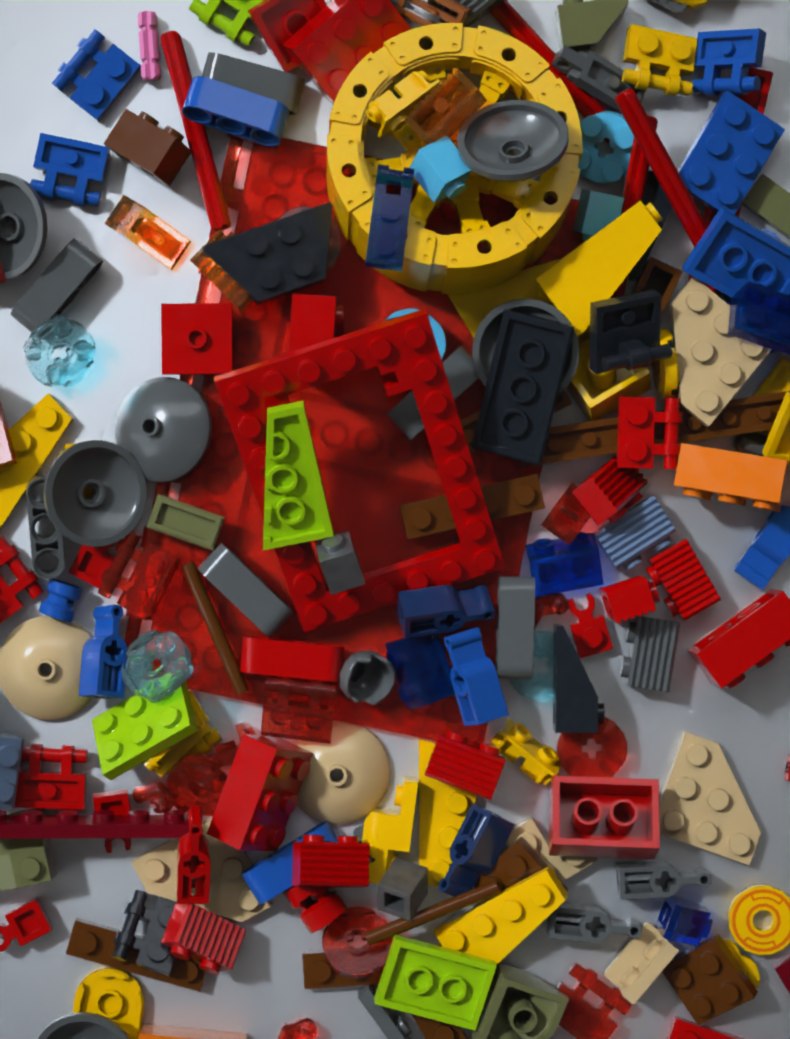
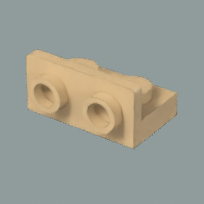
M645 922L642 926L641 937L632 938L604 971V975L620 989L623 997L634 1005L675 957L679 949L672 940L650 922Z

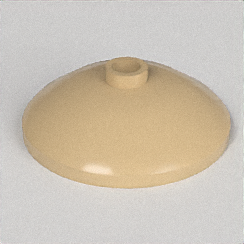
M50 616L35 617L17 626L8 635L0 650V686L10 703L22 713L42 720L62 719L84 708L92 698L79 696L82 650L85 642L92 638V635L73 620L72 622H67ZM43 663H48L52 667V673L49 676L43 675L40 671Z
M328 720L308 728L294 742L295 745L313 753L309 762L310 771L303 780L297 795V806L308 816L323 823L328 820L330 824H348L364 818L372 809L379 805L389 784L390 767L382 743L370 730L348 720ZM333 769L342 770L344 773L343 779L340 781L333 780L330 776Z

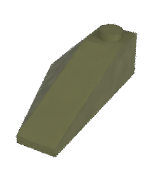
M44 808L28 809L41 811L45 815ZM23 811L10 813L8 815H21V812ZM0 839V891L49 882L58 874L50 839Z
M499 962L476 1031L473 1030L471 1039H550L558 1028L569 998L532 973Z

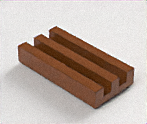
M398 0L395 7L400 15L421 26L438 23L406 7L407 1L448 23H463V27L467 23L465 22L467 16H470L472 11L469 7L455 0L434 1L459 13L457 17L425 0Z

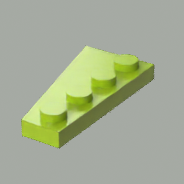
M304 400L268 407L263 551L334 537L333 525Z

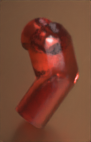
M549 592L535 596L534 630L542 616L566 613L569 608V602L562 593Z
M161 781L145 784L133 789L134 801L138 804L150 801V805H156L153 811L158 814L169 812L174 806V795Z
M301 1017L285 1023L281 1027L277 1039H314L318 1032L317 1026L312 1019Z

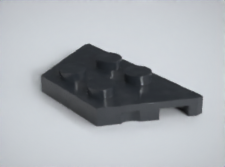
M328 202L202 246V253L207 259L210 258L217 264L234 284L242 287L245 290V294L257 305L324 282L326 278L332 204Z

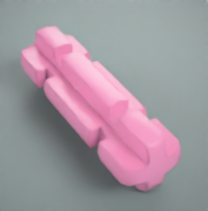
M142 11L137 15L138 27L141 29L138 32L140 60L143 62L141 65V76L145 81H156L161 78V68L159 63H157L160 60L158 32L155 30L158 27L157 15L154 11Z

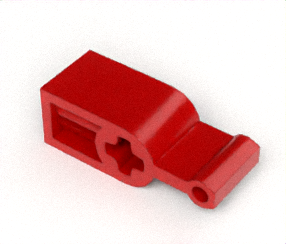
M190 806L188 810L189 832L183 835L178 843L177 904H209L210 844L208 838L202 834L203 816L201 807ZM192 888H195V895H191Z

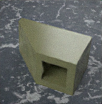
M563 0V5H557L555 11L559 48L561 49L566 45L576 52L579 50L583 52L595 50L624 13L628 0H594L583 2V0Z

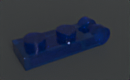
M378 164L365 267L402 271L415 171L413 168L404 167L403 171L389 169V165ZM387 184L401 186L400 195L386 193Z

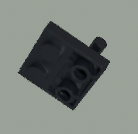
M650 290L590 303L589 368L594 373L598 374L626 368L627 370L650 366L651 362L672 357L671 346L669 344L660 345L662 295L659 292Z

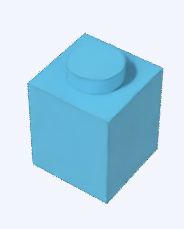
M447 135L419 149L409 167V171L434 203L445 197L453 199L462 193L467 187L465 182L472 172L463 163L458 149Z
M582 189L573 230L583 233L582 240L586 241L621 215L624 197Z

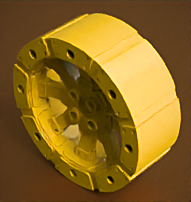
M439 23L414 28L383 42L381 49L374 54L372 52L367 54L351 71L339 90L329 119V134H327V190L332 204V211L339 228L347 241L350 239L357 248V253L371 267L393 281L416 290L426 292L428 289L442 291L441 294H464L489 289L519 275L521 269L528 264L532 265L546 251L563 223L575 191L581 170L578 168L583 154V141L579 116L567 87L560 77L557 79L549 70L550 64L536 51L518 39L495 29L478 25V29L463 27V23ZM459 68L469 69V73L481 75L482 79L479 90L470 107L466 106L462 113L457 115L453 104L449 103L445 87V71H459ZM413 71H424L430 79L429 84L439 79L440 83L434 95L436 101L427 109V123L416 118L414 121L409 119L406 125L399 131L393 133L390 130L387 132L400 141L407 152L401 153L400 157L378 161L376 158H364V141L361 140L362 138L365 139L368 125L377 130H380L381 127L378 121L374 123L368 118L366 110L369 109V104L389 89L393 92L394 86ZM508 91L519 100L523 99L544 104L555 110L564 119L568 128L569 138L567 150L556 165L541 174L539 182L531 179L526 181H497L472 171L465 182L467 187L462 193L453 199L445 197L434 203L409 171V167L418 150L427 146L426 143L433 137L438 140L447 135L458 149V132L466 119L479 109L497 103L499 100L502 101ZM350 168L356 174L352 177H346L342 174V170ZM401 182L417 184L418 188L415 198L408 209H403L400 214H397L392 208L385 205L380 200L376 190L382 188V185ZM479 193L494 194L513 203V206L519 210L507 222L503 221L490 227L488 221H484L478 204ZM551 195L557 202L549 205L545 203L544 199ZM442 203L450 204L452 209L456 210L461 225V234L441 235L425 229L427 220L436 207L439 208ZM400 230L407 233L408 237L404 242H397L393 238V236L399 234ZM485 241L486 248L491 249V251L486 254L480 253L477 249L478 243Z

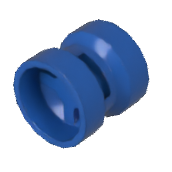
M50 579L46 587L49 596L41 602L39 612L59 620L72 622L75 615L73 603L80 599L83 588L58 579Z

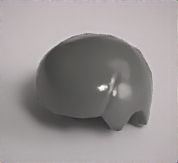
M373 651L356 652L355 655H351L343 664L340 671V688L347 698L356 703L367 702L376 705L390 694L395 684L396 670L389 660Z

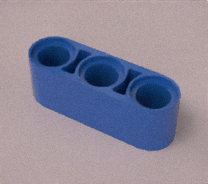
M197 76L191 81L182 113L193 122L261 145L274 147L280 144L289 116V109L279 101L208 77Z
M328 820L308 830L241 873L259 905L292 887L293 843L303 841V835H324L325 842L337 843V835Z

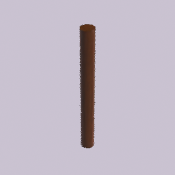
M194 561L182 565V571L236 696L248 691L249 688L242 672H240L238 662Z
M496 880L419 910L414 914L411 921L400 918L364 933L368 945L371 946L391 938L395 934H401L498 895L500 890Z

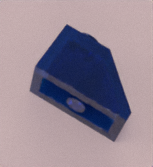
M673 895L664 899L655 926L665 939L699 946L701 938L706 939L708 937L713 919L709 918L711 913L705 906Z

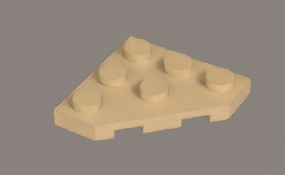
M692 277L669 305L674 334L673 347L677 352L679 367L678 397L680 398L681 407L704 426L709 427L776 344L701 281Z
M684 731L659 799L660 834L750 865L761 832L721 747L715 741Z
M211 818L203 823L202 833L208 838L210 844L209 904L195 905L213 914L243 922L272 907L273 902L269 900L263 904H258L241 875L243 871L253 865L246 851H240L208 835L207 831L212 820ZM173 838L131 861L147 893L177 902V854L180 838ZM192 888L191 895H195V888Z

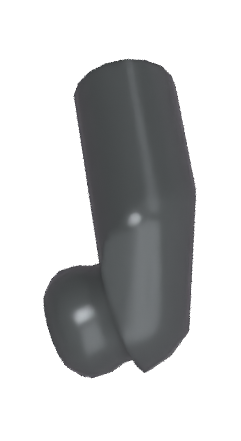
M756 432L741 434L734 439V447L740 453L749 451L759 456H764L762 450L768 436Z

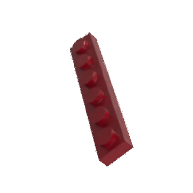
M0 810V839L181 838L189 832L188 815H185V812L182 810H167L164 812V815H150V812L146 810H132L128 812V815H114V812L110 810H97L93 812V815H78V812L74 810H62L57 812V815H43L38 810L23 811L21 815H7V812Z

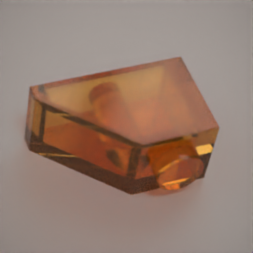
M125 195L122 196L104 223L170 270H173L191 243L189 239L146 207Z

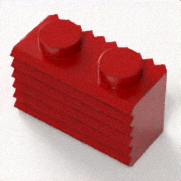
M615 455L571 493L597 526L607 519L612 524L628 511V508L643 497L640 490L648 484V479H644L643 474L639 473L637 468H616Z
M681 539L647 559L650 567L646 569V572L656 587L662 585L668 596L663 599V602L673 618L679 615L681 620L686 621L721 601L714 585L687 539Z
M636 576L599 588L608 618L619 624L622 620L634 619L635 615L641 617L642 613L647 615L649 611L655 612V603L660 602L654 582L647 581L646 577Z
M448 730L446 735L438 733L424 775L491 800L506 761L505 757L499 755L501 749L481 742L480 747H476L466 743L467 736L452 730Z
M303 835V841L293 843L292 886L368 887L370 845L359 843V837L338 836L337 843L325 842L324 835Z
M175 904L171 917L168 920L169 923L166 926V931L163 933L164 937L161 939L162 944L171 948L170 954L183 960L193 958L200 962V969L211 974L233 970L247 930L198 905Z

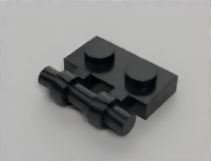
M135 890L131 902L126 903L124 909L126 917L121 932L116 933L113 942L116 944L112 957L120 961H126L129 950L139 952L136 961L137 967L170 976L175 956L170 954L171 948L162 944L161 939L164 937L163 933L166 931V926L169 923L168 920L177 902L158 897L154 910L144 906L148 894L141 890ZM139 920L149 922L144 940L134 936Z

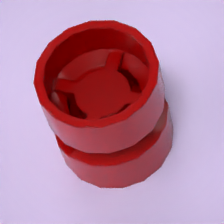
M292 886L283 892L293 909H300L302 911L300 919L310 933H314L331 923L348 907L337 891H330L329 887Z

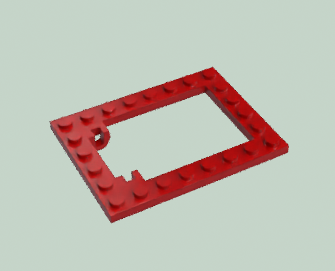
M426 309L214 377L263 519L268 407L290 403L289 394L378 366L387 397L411 389L413 391L460 543L364 573L363 576L366 584L331 595L328 585H325L310 541L274 548L304 633L397 603L399 591L439 585L451 586L505 568Z

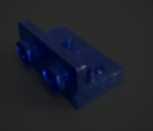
M747 282L731 298L728 334L790 355V295L766 288L762 284Z
M576 532L565 538L554 540L544 538L525 545L531 577H535V597L604 585L599 547L592 533Z
M438 634L408 639L403 637L385 644L387 649L386 658L395 668L400 684L398 687L400 697L409 709L425 707L455 694L450 677L451 669Z

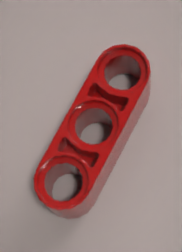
M243 636L240 672L340 682V671L343 667L345 646Z

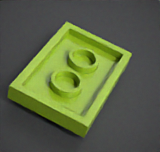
M178 670L92 719L102 775L110 781L198 731L186 678Z
M395 934L374 996L375 1005L476 1031L497 965L493 960Z

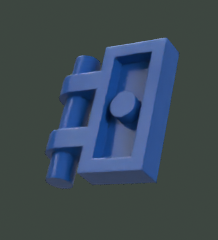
M94 28L86 39L83 37L76 45L78 50L67 64L63 62L57 69L59 74L51 84L61 92L70 82L74 84L77 89L71 95V101L99 122L141 70V65L115 44H112L105 54L102 53L97 47L105 39V36ZM90 57L97 64L84 79L77 72Z
M757 28L698 32L694 67L704 70L703 79H695L693 81L692 89L694 93L718 96L721 92L729 91L734 95H746L749 91H758L760 89V78L758 76L748 77L749 68L762 67L766 40L765 31ZM721 69H732L731 78H721Z
M40 133L33 167L37 170L46 171L44 181L32 179L30 185L46 200L54 201L55 198L73 201L75 206L85 207L87 204L99 207L101 193L88 191L90 181L104 183L110 149L102 145ZM59 174L77 178L75 188L58 184Z

